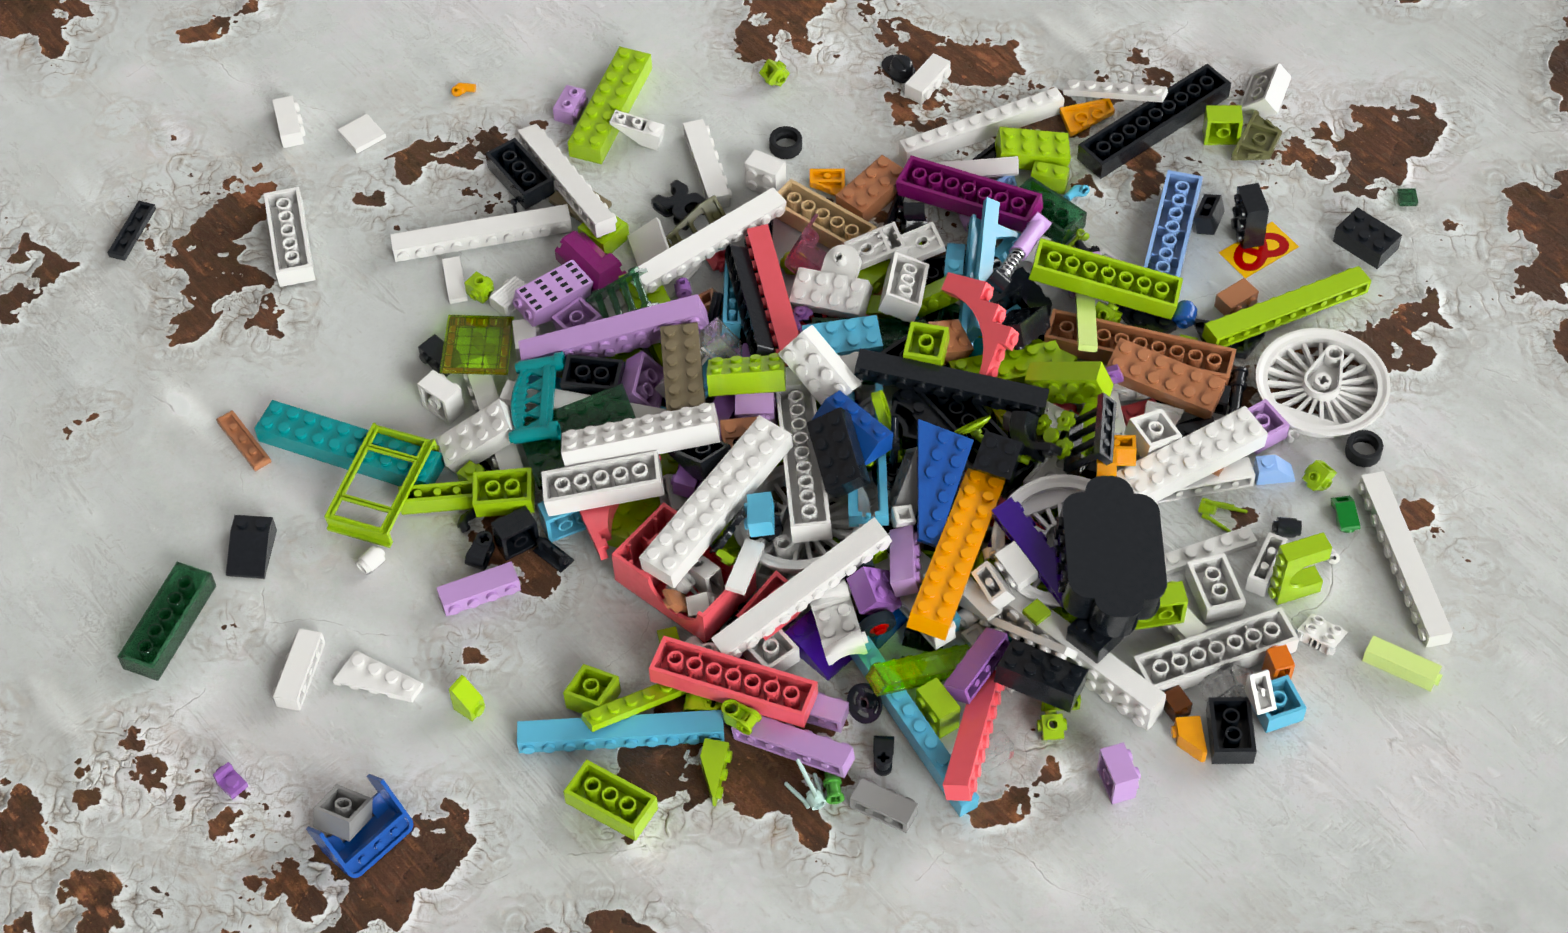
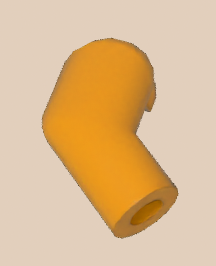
M458 83L452 87L451 93L453 96L458 97L465 92H476V84Z

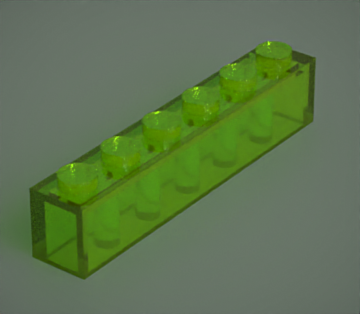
M968 644L954 645L950 648H939L932 652L925 651L918 655H908L900 659L893 658L887 662H876L871 665L865 678L877 697L921 687L936 677L940 682L946 681L970 647Z

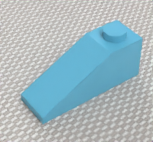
M947 243L944 277L947 276L948 272L963 276L966 244Z

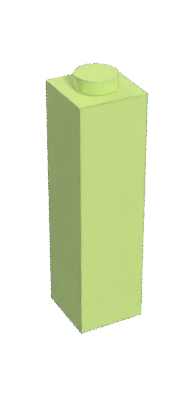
M1374 635L1362 659L1363 662L1430 692L1434 685H1439L1443 676L1439 674L1442 668L1441 665Z

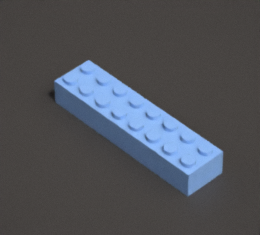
M1171 170L1167 171L1144 263L1145 268L1177 277L1181 276L1203 176Z

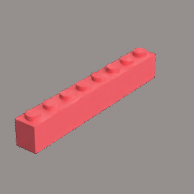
M996 670L993 671L971 703L965 706L943 782L946 800L971 801L973 793L977 791V778L981 776V764L985 762V749L989 747V734L993 733V720L997 718V705L1001 704V691L1005 689V686L994 682Z

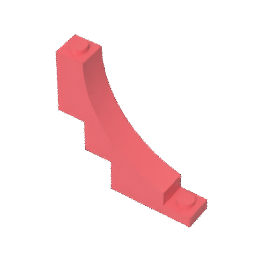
M619 504L579 511L601 561L609 558L606 551L609 549L607 541L612 539V522Z

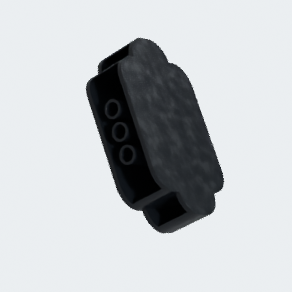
M1097 476L1088 482L1085 492L1073 493L1065 499L1060 516L1057 517V528H1054V540H1057L1058 544L1055 546V557H1059V562H1057L1056 566L1057 575H1060L1058 592H1061L1063 606L1069 614L1077 618L1088 619L1090 627L1099 635L1119 638L1130 635L1135 630L1138 620L1152 618L1158 612L1160 598L1164 595L1167 588L1160 510L1157 503L1151 497L1144 494H1134L1131 485L1126 480L1117 476Z

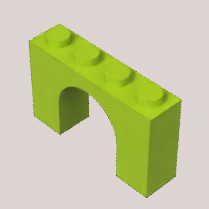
M1324 532L1279 546L1268 588L1269 597L1274 599L1276 605L1321 591L1323 579L1315 565L1307 566L1330 559L1332 546Z

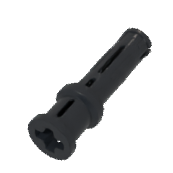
M1237 366L1232 369L1233 379L1230 382L1232 392L1228 414L1241 408L1243 391L1247 388L1246 377L1249 375V371L1245 367Z

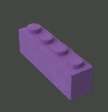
M986 627L982 634L978 636L976 642L967 651L964 658L957 664L956 669L944 683L945 688L956 701L966 704L971 703L996 669L1010 642L1007 633Z

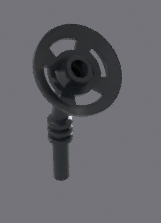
M896 415L891 416L893 443L890 457H886V461H890V464L886 465L887 482H894L901 463L897 464L900 438L898 437L899 416ZM875 463L872 469V479L877 486V464ZM887 485V490L892 488V486Z
M901 656L892 669L896 676L899 675L909 661L905 656ZM859 683L849 690L847 702H849L851 716L863 724L876 721L882 712V699L876 688L868 683ZM864 688L870 689L873 694L865 692ZM858 692V695L856 697V704H854V696L855 693ZM861 709L863 712L868 713V718L861 716L858 711Z

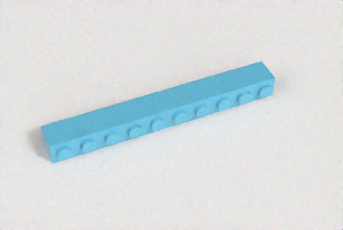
M867 636L869 643L865 645L868 654H852L850 656L868 683L879 692L882 704L945 795L943 782L951 755L873 641ZM974 792L971 801H948L959 817L978 807L979 796Z
M721 710L633 715L594 732L590 731L581 718L517 721L519 753L532 754L534 752L552 753L554 751L572 752L583 749L592 751L600 748L615 749L618 747L636 748L637 746L696 745L704 743L705 738L725 741L724 720Z

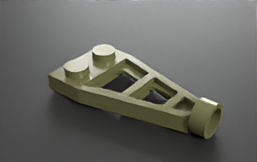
M715 195L699 203L665 236L669 248L684 240L681 239L679 231L686 225L689 226L693 234L698 232L693 223L700 214L705 215L709 224L726 215Z

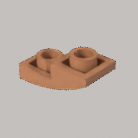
M662 590L665 596L663 602L668 610L672 609L676 614L686 612L688 615L687 595L677 590Z

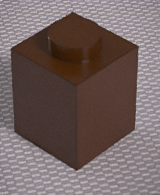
M1179 685L1164 692L1166 694L1164 711L1173 723L1176 717H1188L1191 714L1193 703Z

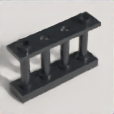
M1103 392L1098 395L1096 408L1080 416L1072 410L1068 411L1074 413L1076 423L1070 427L1069 431H1066V438L1074 444L1070 450L1071 454L1064 458L1063 471L1067 475L1080 476V467L1096 459L1103 462L1106 466L1113 463L1116 402ZM1096 416V422L1083 428L1084 422ZM1095 431V437L1082 443V437ZM1094 446V452L1081 458V452Z

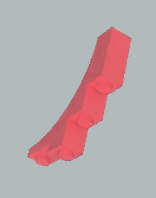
M948 272L941 290L949 296L966 303L973 311L980 325L983 337V358L979 374L997 377L999 366L1005 357L1006 349L1013 351L1014 346L1018 342L1019 333L1010 326L1002 325L1006 317V310L999 304L989 302L994 290L986 281Z

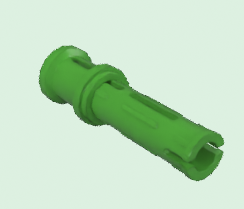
M824 771L825 779L823 786L827 791L826 802L828 804L843 802L845 797L841 792V778Z

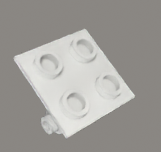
M1313 613L1297 630L1299 641L1307 645L1310 643V647L1317 641L1315 649L1317 650L1321 645L1319 651L1327 656L1329 654L1333 656L1336 646L1348 633L1339 625L1332 624L1322 616Z

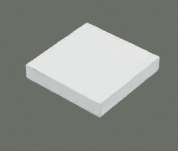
M368 114L338 129L339 135L356 153L386 138L384 131Z

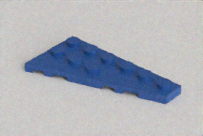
M918 419L917 541L936 548L974 440Z

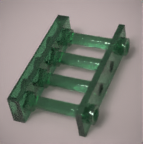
M638 267L629 269L627 274L604 288L591 292V296L585 299L586 302L596 301L600 314L604 319L608 318L609 314L603 298L609 295L615 314H623L615 293L616 290L621 288L629 312L638 310L627 285L634 281L642 303L639 309L660 304L659 302L651 303L648 300L640 276L648 272L647 268L639 269Z

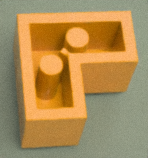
M1114 435L1113 463L1106 466L1103 462L1096 459V477L1117 476V466H1136V435Z

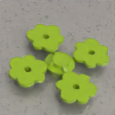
M1064 410L1061 416L1057 418V429L1050 427L1052 420L1049 419L1047 414L1039 417L1036 429L1037 435H1043L1045 442L1056 443L1055 445L1063 448L1061 456H1057L1060 460L1064 459L1065 456H1069L1071 454L1070 450L1074 446L1073 442L1069 441L1066 437L1063 440H1058L1059 431H1069L1070 427L1076 423L1074 413Z

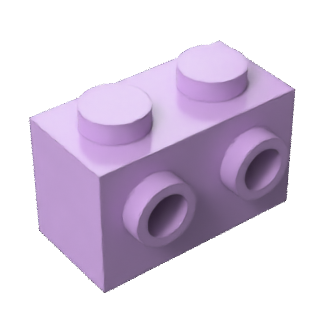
M566 85L553 107L554 120L574 125L576 120L580 118L583 108L587 106L586 90Z

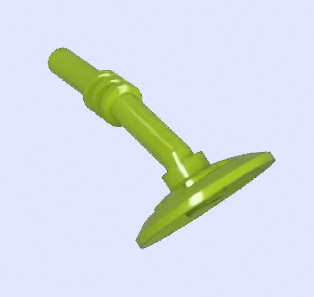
M988 415L977 419L954 432L960 435L970 433L972 437L974 436L981 443L984 436L981 434V428L991 417ZM1022 455L1020 462L1028 465L1031 458Z

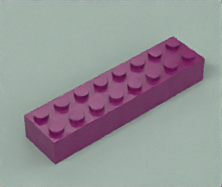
M912 155L896 180L899 196L969 217L975 214L976 218L980 220L982 219L983 201L987 197L1000 202L998 224L1019 232H1023L1032 217L1037 212L1041 213L1043 209L1042 194Z

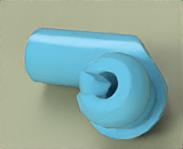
M1074 185L1063 198L1066 202H1070L1074 197H1084L1089 193L1090 188L1087 185Z

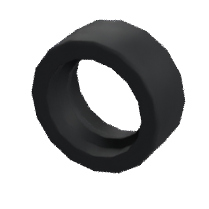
M791 126L776 128L772 131L769 138L771 153L780 159L796 157L802 151L801 133ZM785 138L796 142L789 147H782L776 144L777 141Z
M1358 430L1348 437L1345 455L1356 466L1371 467L1377 464L1381 458L1384 447L1383 441L1372 431ZM1358 442L1368 443L1373 446L1375 453L1370 455L1360 454L1353 448V444Z

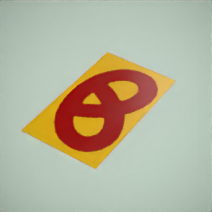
M1270 222L1266 227L1263 246L1243 249L1241 243L1236 242L1218 253L1246 279L1299 248V246L1276 224Z

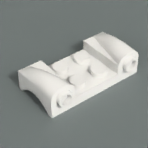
M845 578L841 579L837 586L826 590L821 598L810 602L829 666L847 655L868 654L865 645L869 643L865 631L861 632L850 596L852 592Z

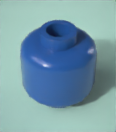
M1182 300L1178 303L1172 317V321L1177 324L1178 328L1187 329L1194 325L1197 308L1193 302Z

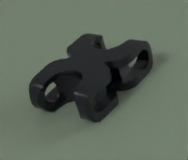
M674 180L670 184L673 196L663 197L658 194L651 199L653 209L663 217L674 216L673 222L677 226L699 203L706 199L698 193L688 194V186L679 180ZM686 225L682 230H688L689 226Z

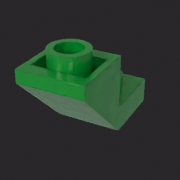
M1349 495L1331 498V506L1336 511V525L1340 531L1352 533L1357 529H1361L1355 501Z

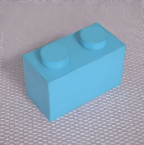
M771 491L747 494V503H744L745 515H747V518H744L745 530H749L751 537L775 535L774 502Z

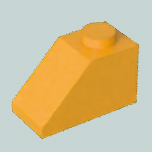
M1176 717L1174 726H1171L1172 738L1176 739L1177 746L1198 761L1205 762L1207 748L1201 717Z

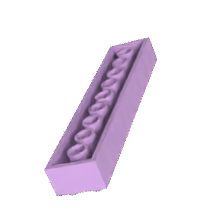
M696 294L518 341L520 357L522 361L553 356L556 352H563L565 358H567V354L601 358L613 357L622 352L629 353L634 349L648 348L653 344L661 343V326L698 322L699 334L710 330L708 314L700 297Z

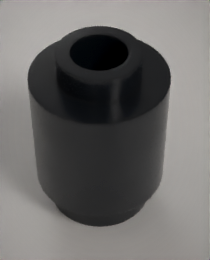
M1277 517L1276 521L1272 523V532H1275L1276 535L1292 538L1301 536L1302 521L1297 520V518Z

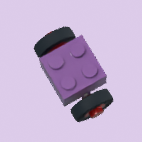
M871 559L869 562L857 567L853 574L847 575L844 578L848 582L859 613L870 615L860 622L861 632L865 631L867 636L876 637L889 632L896 626V619L892 612L901 607L902 603L900 597L895 596L890 584L889 570L875 568Z

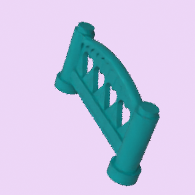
M556 352L553 356L522 360L515 363V370L519 375L511 397V418L515 430L508 434L510 443L520 444L551 439L552 441L561 439L560 424L558 421H553L556 370L563 371L566 363L563 352ZM530 375L541 377L532 384H527ZM528 389L540 391L532 397L526 398ZM531 402L538 405L529 412H525L527 409L525 405ZM530 416L537 419L528 426H523L526 417Z

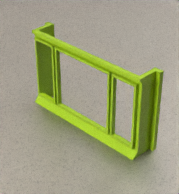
M372 423L324 515L328 524L326 529L390 548L393 543L390 531L431 450L437 452L440 450V446L436 444L435 438L430 440ZM380 433L421 446V449L417 456L373 445L372 442L376 434ZM368 450L413 463L391 507L346 494ZM342 500L388 513L381 527L335 515Z

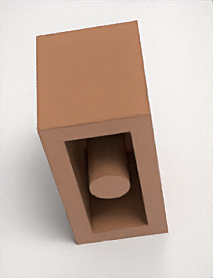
M1243 278L1216 294L1214 306L1224 316L1238 312L1240 309L1256 304L1259 291Z

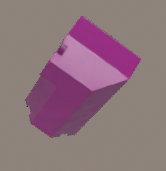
M572 231L561 239L560 243L562 245L560 248L556 247L555 249L556 260L561 265L574 260L593 281L591 294L599 302L619 290V276L627 273L625 270L621 271L620 267L622 264L612 253L607 254L603 252L584 232Z

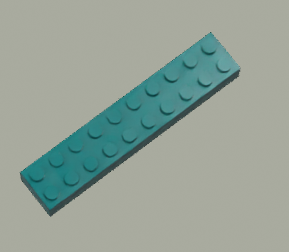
M275 400L270 402L254 428L259 442L346 470L350 468L369 431ZM380 433L376 434L372 442L373 445L417 456L421 449V446ZM368 450L357 473L396 486H402L413 463ZM431 450L414 485L436 483L445 467L442 453Z

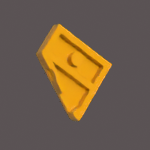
M810 169V187L836 196L845 187V169Z

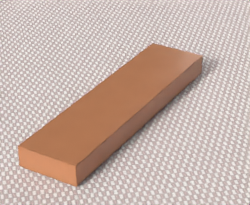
M233 410L216 419L219 426L254 471L271 463L270 457Z

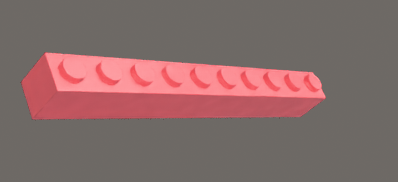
M765 224L748 228V236L745 237L747 247H751L748 249L750 259H754L751 261L753 270L758 272L755 273L757 284L761 283V285H758L760 296H764L761 300L764 309H768L765 310L767 322L771 321V323H768L770 333L775 335L772 336L774 347H778V349H775V352L779 353L799 333L769 226Z

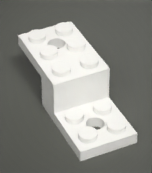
M894 221L844 242L845 245L855 248L860 255V270L887 259L891 261L895 252L923 261L946 251L934 222L900 234ZM926 241V244L919 245L920 242ZM867 248L871 249L868 252H863Z

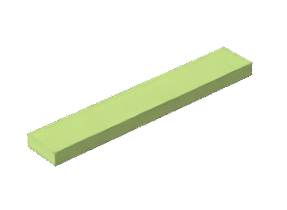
M1075 293L1078 350L1096 353L1098 342L1095 298Z

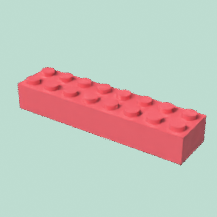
M663 636L649 667L651 682L720 703L728 699H734L747 707L755 709L762 716L805 728L818 695L817 681L667 636Z

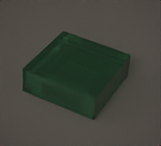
M1416 188L1397 190L1399 206L1418 205Z

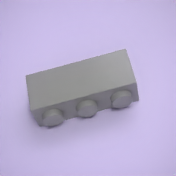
M862 778L850 797L851 809L904 833H907L918 812V803L909 797L904 798L891 789H884L874 781Z

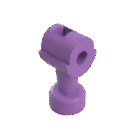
M677 279L676 284H674L676 297L680 299L691 296V285L688 279Z

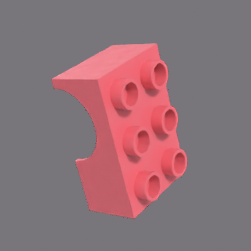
M663 502L611 554L615 580L706 643L738 610L739 605L745 603L757 590L756 569L745 595L724 590L703 613L699 611L696 618L688 617L686 612L676 614L672 609L668 610L663 602L665 596L662 590L666 589V584L644 571L639 556L678 512ZM709 546L702 555L721 568L725 586L734 565L728 566L722 563V558L717 556L716 552L710 554L711 547ZM693 586V588L695 589V591H696L698 594H700V592ZM689 591L686 595L692 596L694 594Z

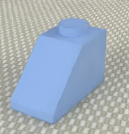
M1276 455L1255 457L1253 470L1255 472L1256 485L1295 482L1292 465Z

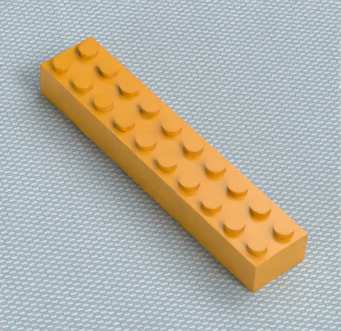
M970 468L967 469L910 612L906 627L944 641L946 640L992 520L991 510L997 507L1005 480Z

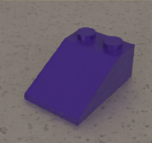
M812 609L785 631V634L799 647L800 658L827 681L852 660L851 656L847 655L837 660L833 665H828Z

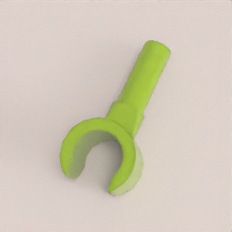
M1078 229L1076 237L1067 246L1072 247L1077 240L1087 241L1090 235L1087 232L1084 233L1083 229Z

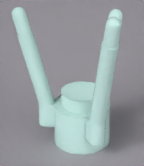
M796 759L799 769L810 788L806 793L807 798L805 799L788 782H785L784 785L805 805L806 809L811 807L812 810H818L826 804V796L823 793L816 773H813L816 789L800 759Z

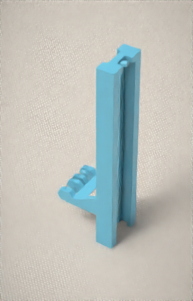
M987 197L983 201L981 220L976 218L975 214H972L969 219L963 276L987 281L993 273L994 257L999 258L1003 263L1010 254L1011 247L1021 235L998 224L1000 202ZM996 239H1004L996 248ZM961 301L959 321L973 346L974 340L978 336H982V332L973 311L966 303Z
M875 383L874 392L883 391V385ZM852 392L848 397L855 402V392ZM874 408L875 419L878 420V417H877V414H876V411H875V408ZM886 453L876 459L878 511H875V516L871 517V513H866V517H862V512H858V489L848 493L849 527H859V524H866L874 517L881 526H889Z

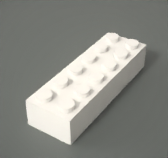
M299 187L263 193L279 286L316 280L304 206Z
M657 450L541 472L543 500L548 516L665 495L662 466Z

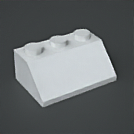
M1280 63L1251 75L1240 103L1243 113L1252 115L1254 110H1257L1262 118L1278 113L1291 76Z

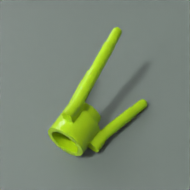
M1202 498L1198 508V512L1202 513L1201 518L1209 520L1227 533L1231 532V530L1210 515H1215L1217 508L1241 513L1248 512L1246 509L1234 507V504L1213 501L1207 498Z

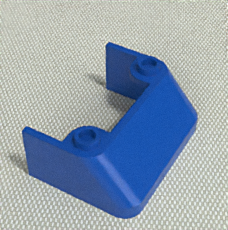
M372 774L366 777L377 791L372 797V813L374 816L350 842H342L339 837L334 835L325 837L321 831L310 826L306 828L321 851L346 875L352 878L362 876L413 829L412 818L384 779Z

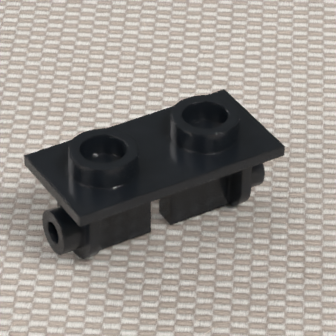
M539 537L536 543L538 545L533 552L560 573L574 562L572 557L547 538Z

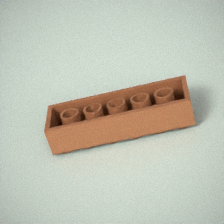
M1122 338L1119 339L1106 366L1118 364L1124 377V381L1117 383L1118 385L1170 406L1183 409L1185 412L1202 419L1212 417L1226 384V380Z

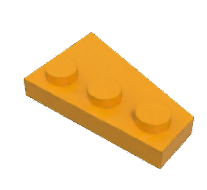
M1104 98L1061 107L1059 113L1069 136L1072 137L1114 115L1115 109L1111 100Z

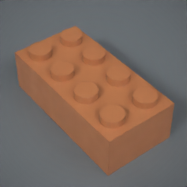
M881 155L836 194V204L869 222L894 200L897 193L896 180L903 168Z

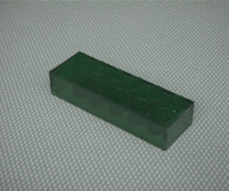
M176 562L117 656L123 669L159 681L216 588L212 573Z

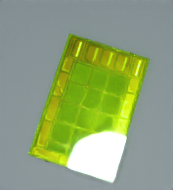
M448 315L440 374L508 375L514 316Z

